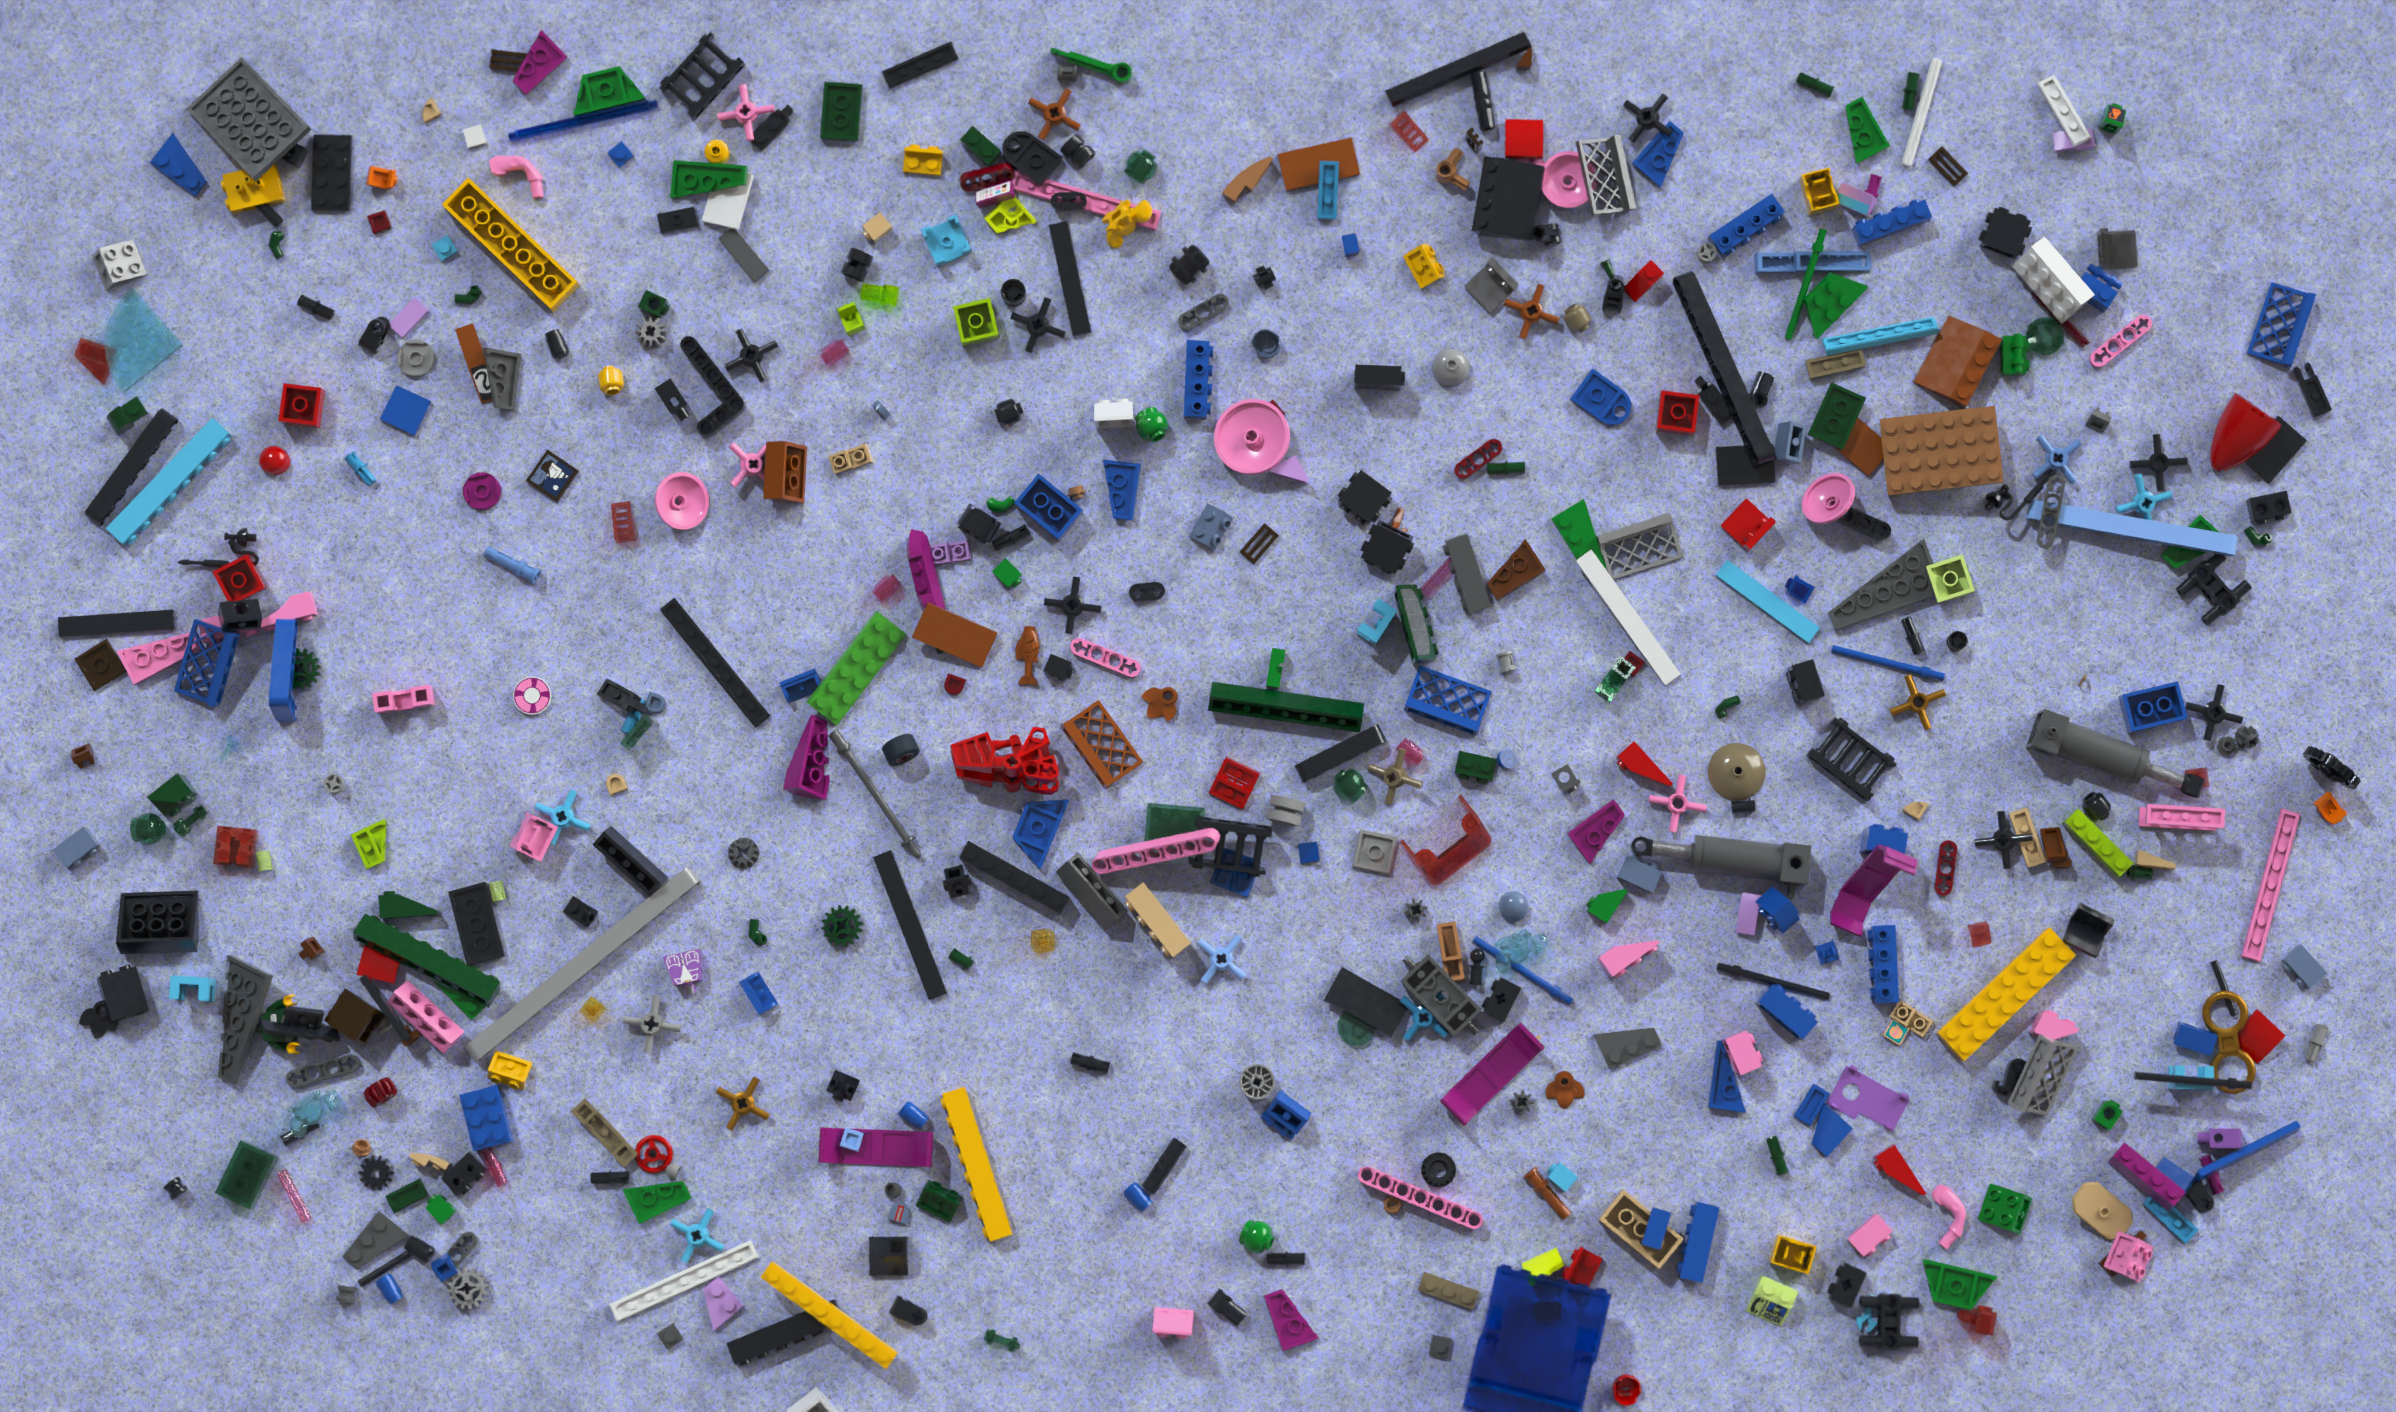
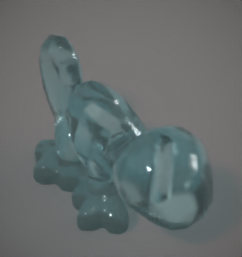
M1523 929L1505 938H1500L1495 942V945L1500 947L1501 950L1495 960L1497 971L1501 974H1506L1511 968V962L1515 964L1523 962L1529 952L1533 954L1544 952L1548 946L1547 936L1544 933H1539L1531 937V932L1528 933L1527 929Z
M314 1090L288 1108L287 1111L289 1113L295 1112L290 1120L291 1133L299 1138L304 1137L307 1131L306 1125L316 1124L321 1119L323 1110L326 1112L335 1110L340 1103L338 1092L331 1090L318 1098L321 1092L320 1090Z

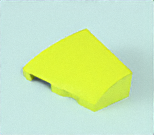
M1016 197L1000 202L983 217L996 233L1037 222ZM1017 206L1015 211H1013V212H1009V211H1008V210H1010L1011 208Z
M1557 1247L1522 1263L1530 1286L1536 1284L1534 1280L1547 1277L1564 1266Z

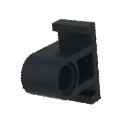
M2012 1059L2008 1062L2002 1086L1996 1080L1992 1083L1991 1088L1996 1089L1995 1093L2006 1096L2007 1092L2013 1093L2026 1062L2024 1060ZM2015 1063H2019L2022 1067L2021 1072L2018 1074L2013 1071Z

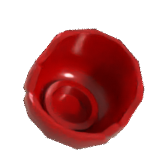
M269 446L261 452L259 465L266 473L275 476L280 475L289 468L290 457L284 449L278 446Z
M1629 1374L1617 1377L1612 1384L1614 1399L1624 1406L1635 1404L1637 1397L1641 1394L1640 1382L1633 1375ZM1630 1387L1628 1390H1623V1389H1621V1388Z

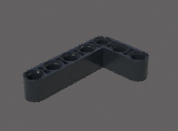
M686 336L680 342L682 351L723 402L697 424L698 433L703 438H710L745 411L746 406L741 396L696 339ZM687 342H694L695 346L692 350L685 349ZM699 357H705V364L698 365L696 363ZM712 371L718 373V377L715 380L708 379V375ZM723 386L730 388L729 393L726 395L720 394V389ZM735 401L741 402V407L738 410H734L731 407ZM719 413L726 414V419L722 422L716 419ZM705 424L711 425V431L708 433H702L701 431Z

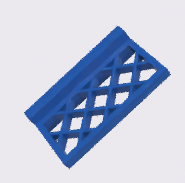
M2271 282L2247 354L2291 369L2316 294L2306 293ZM2273 288L2282 290L2284 297L2275 301L2272 296ZM2293 295L2302 296V302L2293 307L2289 297ZM2286 299L2291 308L2281 313L2277 303ZM2274 305L2278 315L2269 319L2265 312L2266 308ZM2293 311L2296 319L2287 325L2283 315ZM2280 317L2285 326L2274 330L2270 321ZM2268 323L2272 332L2262 336L2259 330L2260 326ZM2287 329L2290 335L2289 339L2281 342L2277 333ZM2274 335L2279 344L2268 348L2264 339ZM2262 340L2266 350L2260 353L2252 351L2254 344ZM2281 347L2283 351L2282 359L2274 358L2270 351Z
M194 619L174 691L206 702L207 705L212 707L220 705L240 632H222L219 626ZM198 625L205 628L207 635L199 637L197 633ZM216 632L225 634L223 642L217 644L213 636ZM209 636L214 646L206 650L201 640ZM198 642L202 653L195 656L192 651V645ZM216 649L219 655L218 660L212 662L208 652ZM204 654L209 664L201 668L196 658ZM193 660L197 671L190 674L186 666L188 662ZM211 667L214 674L211 679L207 680L203 670ZM199 672L204 682L196 686L191 676ZM188 678L192 689L188 691L181 688L182 681ZM205 684L208 689L207 697L201 696L197 688Z
M1419 665L1404 710L1476 736L1492 691ZM1421 671L1428 673L1432 681L1422 684L1419 678ZM1445 679L1450 687L1441 691L1437 681ZM1434 683L1438 693L1428 696L1424 687ZM1460 685L1466 687L1468 694L1458 697L1454 688ZM1422 689L1426 698L1420 701L1412 698L1415 691ZM1452 690L1456 699L1447 703L1443 693ZM1477 692L1486 694L1485 700L1477 704L1473 694ZM1440 695L1443 705L1439 707L1433 706L1430 699ZM1470 696L1474 706L1464 709L1460 700ZM1458 702L1462 711L1455 714L1451 712L1449 705ZM1476 708L1479 714L1478 720L1469 719L1466 712Z

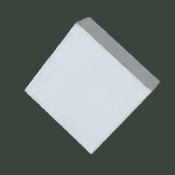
M482 125L463 129L468 149L487 144Z

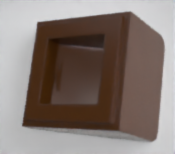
M1528 48L1515 70L1531 69L1532 48Z

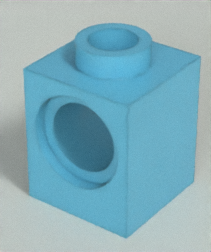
M1561 1162L1557 1165L1553 1163L1547 1170L1549 1173L1547 1178L1564 1192L1578 1178Z

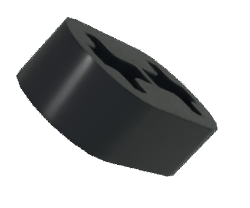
M1059 192L1051 197V206L1056 211H1079L1087 205L1086 196L1081 192ZM1057 197H1061V200L1068 201V203H1062L1059 207L1054 201H1057ZM1076 197H1080L1084 202L1077 206L1075 202H1070V200H1076Z
M1160 582L1134 584L1129 589L1130 598L1138 602L1158 600L1165 594V588ZM1154 586H1158L1159 589H1162V592H1159V596H1155V593H1148V590H1153ZM1137 587L1140 591L1146 590V593L1140 594L1139 598H1136V595H1132V592Z

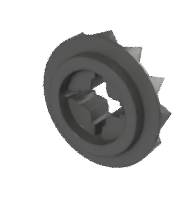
M739 838L730 845L728 857L734 866L742 869L749 868L758 860L759 849L751 839ZM738 846L743 850L748 849L747 855L749 859L743 856L737 859L740 854Z

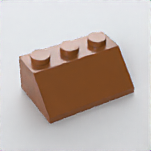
M787 441L766 442L763 499L777 502L804 503L807 446Z

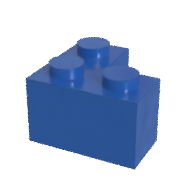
M1773 886L1755 901L1760 907L1758 912L1769 920L1767 923L1774 931L1778 929L1784 934L1800 919L1798 916L1799 912L1791 901Z

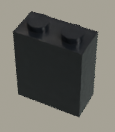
M1356 364L1354 389L1400 390V387L1404 386L1405 371H1401L1402 366Z
M125 965L119 968L120 971L113 973L112 970L104 971L96 979L109 1023L141 1015L149 1011L136 966Z

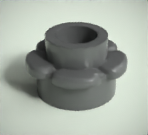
M2228 736L2219 739V744L2217 745L2219 752H2222L2224 755H2230L2236 750V744L2232 737Z

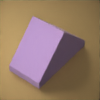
M1295 455L1281 462L1270 471L1272 475L1304 484L1308 482V477Z

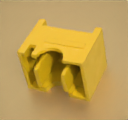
M1830 167L1802 174L1799 178L1809 216L1836 209L1839 205L1838 196L1834 190L1832 176L1830 175ZM1822 176V177L1819 178V179H1816V180L1813 179V180H1811V178H1815V177Z
M1776 1234L1769 1263L1809 1274L1817 1246ZM1806 1255H1809L1806 1261V1267L1804 1268L1803 1265Z

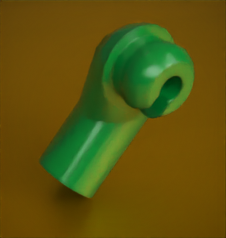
M1011 496L1004 501L989 498L986 504L989 510L1003 513L1012 507L1015 501Z

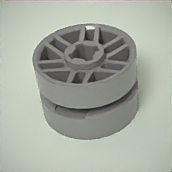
M1271 795L1269 805L1277 809H1268L1266 819L1300 827L1302 817L1295 814V812L1303 813L1305 802Z
M1261 1064L1248 1066L1240 1077V1088L1251 1099L1259 1100L1267 1097L1275 1086V1078L1272 1071ZM1256 1078L1261 1080V1084L1258 1086L1254 1085V1079Z

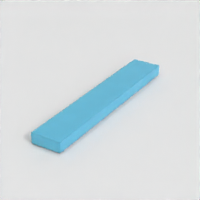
M1929 317L1822 339V344L1828 356L1938 334L1939 328L1935 318Z
M1726 560L1715 575L1805 642L1809 643L1820 629V627L1730 561Z

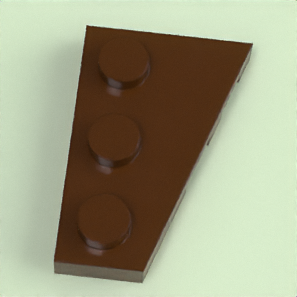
M1526 539L1487 583V587L1496 601L1546 572Z

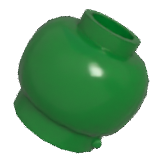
M1156 407L1146 408L1135 416L1136 430L1143 440L1157 442L1165 437L1168 422L1164 414L1158 412Z
M1248 1220L1241 1231L1239 1242L1241 1245L1244 1244L1248 1251L1260 1254L1271 1248L1274 1236H1272V1229L1268 1224L1262 1221L1254 1222V1220Z

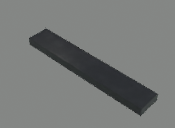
M1068 222L1050 224L1049 229L1072 336L1090 333L1091 328Z
M174 610L58 617L59 637L174 629Z

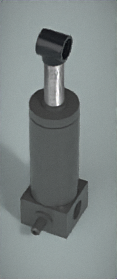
M2047 709L2038 712L2026 748L2050 757L2056 755L2136 785L2144 776L2179 788L2181 793L2199 798L2205 782L2204 778L2189 773L2182 775L2149 762V750L2069 722V717Z
M1696 834L1691 845L1656 842L1643 836L1635 838L1630 845L1631 852L1638 857L1661 855L1689 859L1691 871L1775 880L1777 883L1788 885L1787 899H1794L1795 886H1804L1808 883L1811 845L1785 842L1783 844H1773ZM1638 841L1643 842L1646 846L1643 852H1639L1635 848V844ZM1791 860H1795L1798 863L1797 869H1793L1790 866Z

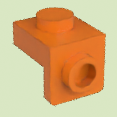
M369 166L366 185L385 190L393 189V186L397 183L396 170Z
M2326 792L2313 803L2322 818L2331 825L2339 823L2347 815V812L2339 806L2330 792Z

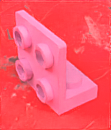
M2118 1231L2103 1267L2140 1282L2141 1278L2145 1275V1268L2148 1260L2153 1255L2154 1247L2136 1237Z

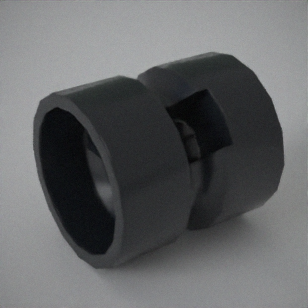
M1075 134L1062 146L1060 151L1066 158H1072L1071 162L1080 170L1095 156L1096 152L1090 146H1084L1085 141L1078 134Z
M851 248L847 256L849 261L844 263L841 273L859 282H864L867 275L866 268L870 267L874 257L859 249Z
M1009 279L1003 283L1001 295L1005 304L1011 307H1018L1025 301L1026 290L1020 280Z

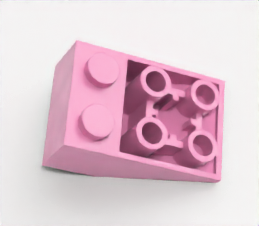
M1656 940L1614 946L1598 957L1597 960L1610 978L1613 976L1618 978L1627 971L1625 967L1628 965L1633 967L1642 961L1641 956L1643 954L1648 956L1657 950L1658 947L1656 945L1660 942Z
M1155 1307L1153 1332L1158 1337H1168V1334H1176V1338L1187 1339L1188 1335H1192L1194 1310Z

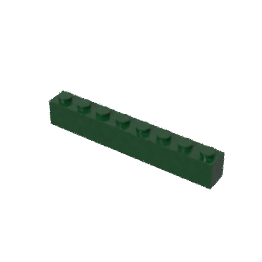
M1212 682L1208 711L1353 732H1360L1364 703L1219 682Z
M364 914L353 931L355 941L488 1008L501 989L500 981L495 976H488L482 973L479 968L475 966L470 967L463 960L448 956L444 950H437L426 941H419L410 933H403L397 930L394 925L381 922L374 915Z

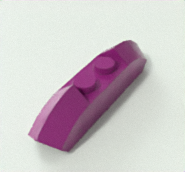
M911 529L907 540V557L922 611L924 610L927 602L945 609L928 537L923 531Z

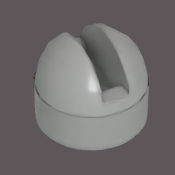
M676 1163L669 1164L665 1169L666 1175L676 1180L679 1175L677 1172L678 1170L680 1171L681 1165Z

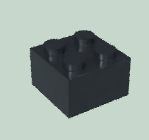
M1814 659L1791 665L1787 669L1788 672L1785 673L1788 684L1792 683L1794 689L1791 691L1794 702H1798V705L1809 703L1825 696Z

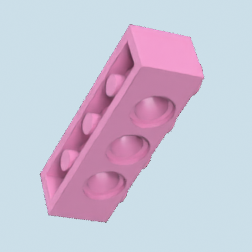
M408 980L395 990L387 1001L389 1005L443 1054L456 1044L464 1033L456 1023Z

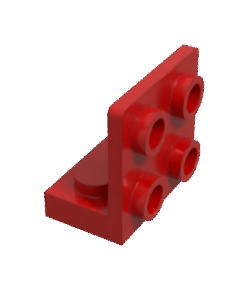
M1745 499L1721 524V527L1748 552L1776 521L1772 517L1767 518L1754 504Z
M1580 1246L1579 1250H1574L1570 1258L1573 1262L1570 1267L1566 1266L1562 1277H1564L1563 1282L1586 1293L1603 1258Z

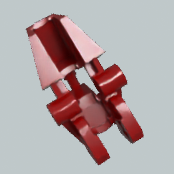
M1033 726L1023 746L1018 735H1012L1008 740L992 741L988 732L950 745L951 756L958 779L989 788L993 787V782L1004 783L1005 789L1011 793L1020 790L1021 782L1024 789L1029 792L1053 795L1059 790V769L1055 756H1050L1048 749L1050 741L1045 728ZM1041 732L1044 737L1043 739L1034 738L1033 734ZM1001 748H1011V754L1005 757L996 756V751ZM1028 779L1036 780L1037 784L1029 786L1026 781ZM1049 783H1053L1052 788L1049 789Z

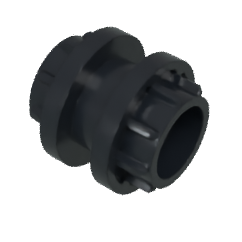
M1192 244L1189 247L1184 246L1182 248L1184 255L1180 258L1172 257V263L1169 265L1171 272L1184 285H1187L1189 282L1195 283L1197 278L1194 275L1199 271L1202 273L1208 271L1206 267L1209 265V259L1196 245Z

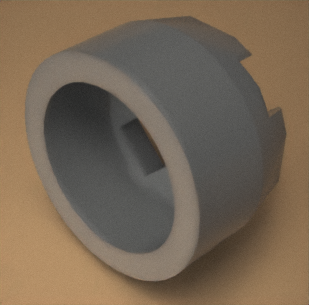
M889 1182L885 1187V1194L888 1198L899 1197L902 1192L901 1186L895 1182Z

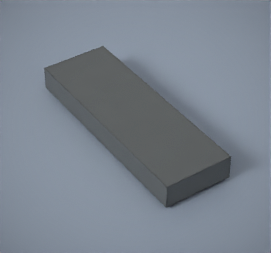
M730 228L718 238L754 282L769 271L735 229Z

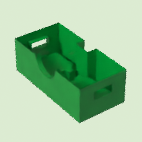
M1272 648L1266 687L1279 689L1283 667L1278 665L1284 662L1285 650Z

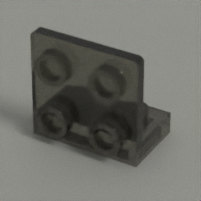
M2101 228L2097 232L2099 266L2103 270L2138 267L2135 230L2108 231V228Z

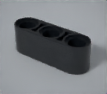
M1852 507L1847 511L1851 515L1850 521H1845L1842 517L1837 519L1841 525L1878 541L1887 539L1892 531L1888 523ZM1861 519L1868 521V528L1864 529L1860 526L1859 522ZM1878 527L1885 528V536H1880L1877 533Z

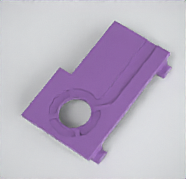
M1852 1064L1850 1067L1846 1066L1826 1104L1830 1108L1837 1109L1853 1119H1856L1858 1113L1881 1124L1884 1126V1129L1893 1131L1909 1102V1095L1903 1092L1901 1095L1858 1072V1067ZM1850 1083L1857 1085L1860 1091L1858 1098L1852 1101L1847 1100L1843 1096V1088Z

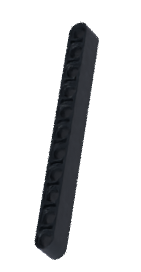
M1690 271L1674 277L1673 285L1752 463L1755 466H1759L1774 460L1775 453L1696 275Z

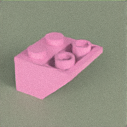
M2045 1010L2038 1012L2028 1033L2036 1037L2042 1034L2051 1039H2058L2077 1033L2079 1028L2075 1027L2076 1023L2066 1018L2061 1020L2057 1018V1013Z

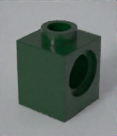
M646 290L638 308L661 319L662 315L665 316L667 314L669 305H667V299ZM653 301L660 302V306L656 310L650 309V304Z

